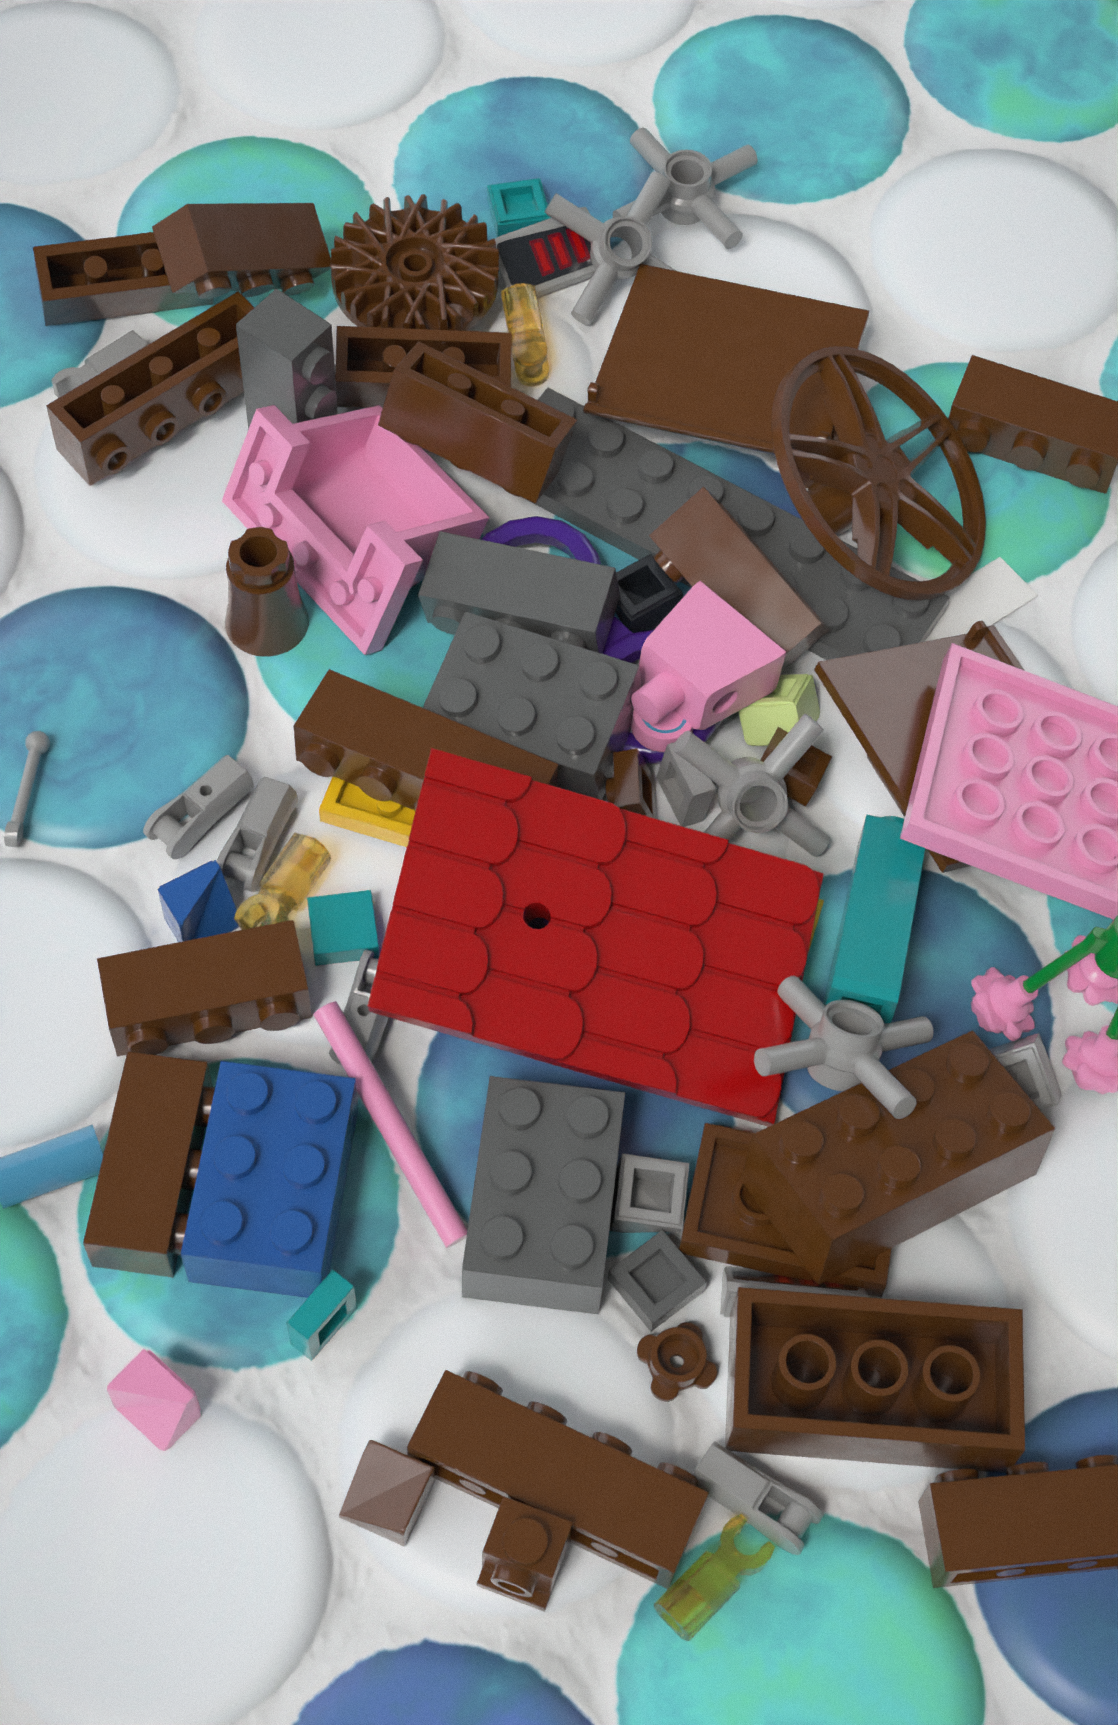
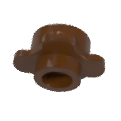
M688 1322L681 1323L677 1327L664 1330L657 1337L646 1335L639 1341L637 1357L648 1366L653 1379L650 1390L652 1395L658 1400L670 1402L677 1397L680 1391L694 1386L700 1389H707L714 1383L717 1368L713 1362L706 1359L707 1352L702 1341L703 1333L698 1326ZM674 1356H679L683 1360V1365L679 1368L673 1367L670 1359Z

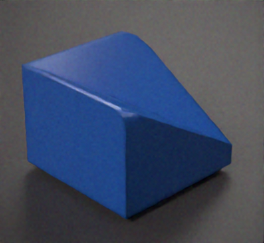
M211 860L159 886L157 889L164 919L178 942L232 932L240 926L238 911L216 860Z

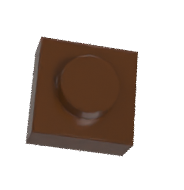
M780 727L777 728L760 759L762 762L766 760L788 734L787 731ZM811 745L783 778L787 788V797L807 806L832 756Z
M638 748L613 752L614 777L606 779L607 802L613 803L620 809L656 819L654 777Z

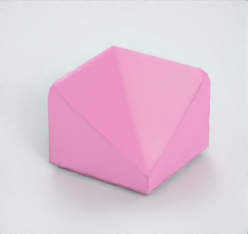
M143 1349L107 1386V1391L114 1407L158 1449L163 1451L170 1449L201 1417V1408L195 1391L150 1350L146 1351Z

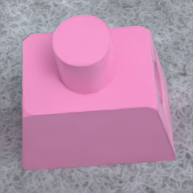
M699 581L645 640L639 660L643 686L632 694V705L637 714L650 724H656L674 710L691 724L693 729L705 730L772 693L777 688L786 651L704 583Z

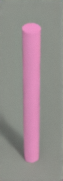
M337 1001L324 1005L313 1015L348 1077L356 1078V1087L360 1098L446 1248L460 1242L467 1237L466 1226Z

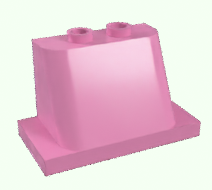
M275 405L257 408L222 502L247 529L255 527L270 528L278 538L286 541L294 559L297 583L364 655L381 651L410 588L424 579L439 532L480 539L489 516L420 446L407 443L398 435L378 426L383 409L380 405L294 424Z

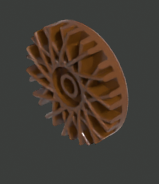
M425 194L420 195L416 204L410 195H406L404 197V209L391 211L390 198L386 197L383 200V209L375 203L370 205L369 219L365 222L355 212L353 214V223L345 222L343 226V239L335 236L334 248L331 249L330 265L333 294L342 312L357 327L468 331L484 318L497 296L499 286V250L496 248L495 239L493 238L488 241L487 225L485 222L478 223V218L475 214H473L468 222L462 220L461 205L455 203L448 208V202L445 199L441 200L440 211L428 209L427 196Z

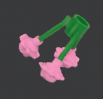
M1118 915L1106 929L1094 927L1087 936L1079 935L1075 937L1070 950L1065 951L1064 954L1030 977L1025 975L1017 979L1011 975L1004 977L998 969L991 967L984 976L978 975L973 978L971 983L976 994L972 997L971 1010L977 1016L979 1026L987 1032L1003 1033L1011 1041L1019 1039L1022 1032H1030L1035 1028V1023L1029 1015L1034 1011L1031 1001L1038 996L1039 988L1066 970L1068 971V989L1074 993L1081 992L1085 1002L1089 1005L1095 1006L1104 1001L1118 1004ZM1117 1007L1110 1024L1102 1027L1098 1035L1087 1031L1084 1032L1082 1038L1069 1036L1065 1041L1067 1053L1064 1055L1062 1063L1065 1067L1071 1069L1079 1088L1095 1090L1100 1094L1118 1092Z

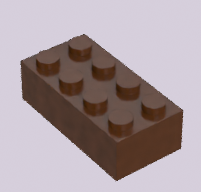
M973 1030L888 1070L916 1099L914 1110L905 1118L896 1119L860 1083L752 1134L741 1180L818 1285L1037 1174L1055 1127Z
M738 1287L730 1312L725 1448L732 1452L949 1469H975L977 1471L1006 1473L1005 1470L1014 1466L1025 1451L1023 1309Z

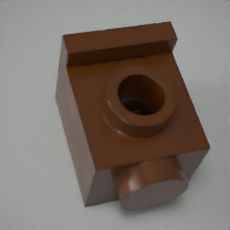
M503 1496L482 1551V1570L476 1586L545 1612L570 1543L573 1522Z

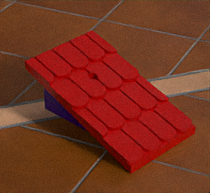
M431 748L367 1005L369 1011L769 1127L775 1123L784 1072L768 1076L760 1075L754 1064V1055L758 1049L791 1042L796 1013L780 998L778 987L790 976H796L803 981L824 873L812 870L801 863L731 844L728 839L620 809L607 801L537 782L531 776Z

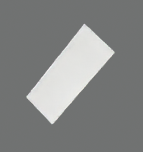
M998 557L972 573L962 584L945 593V595L950 597L947 609L925 641L967 634L972 625L981 620L984 621L986 626H992L1038 597V595L1001 557Z

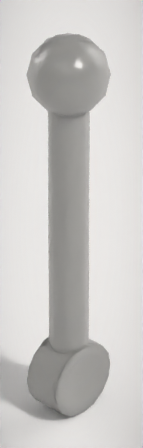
M41 731L31 732L25 740V746L29 753L12 818L5 827V846L19 848L22 843L23 822L40 757L50 747L49 737Z

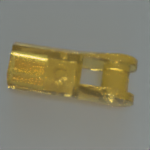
M515 284L501 291L502 309L507 332L512 333V357L516 377L523 385L533 387L543 384L549 377L548 349L535 286Z

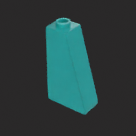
M866 814L857 845L823 1004L826 1006L828 1003L836 1000L859 1002L875 1010L881 1016L884 1024L891 1023L899 1000L926 848L900 839L905 819L896 816L876 817Z

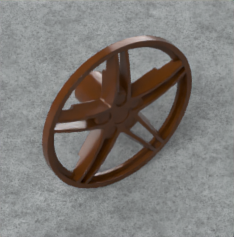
M828 347L809 354L795 364L785 374L775 394L771 418L772 440L777 465L787 492L799 515L814 537L843 568L856 578L885 594L907 600L933 599L944 595L962 584L974 571L982 554L986 530L985 507L980 483L971 458L960 436L956 433L955 428L941 408L906 373L886 360L866 351L849 347ZM818 372L829 397L824 400V403L840 442L790 434L789 431L790 412L795 395L803 382ZM856 373L866 376L892 391L921 420L885 440L876 413ZM928 428L934 439L909 460L900 446ZM939 447L947 459L957 484L962 507L963 527L927 490L911 478ZM799 472L809 474L810 481L814 482L808 488V491ZM897 523L927 550L933 546L952 563L948 570L941 576L927 581H907L889 576L894 555ZM852 528V541L857 543V555L836 534H843Z

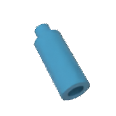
M93 1124L0 1157V1203L3 1209L99 1175L103 1153Z

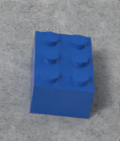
M226 1061L220 1062L181 1249V1258L188 1282L308 1298L326 1278L331 1269L359 1111L356 1078Z

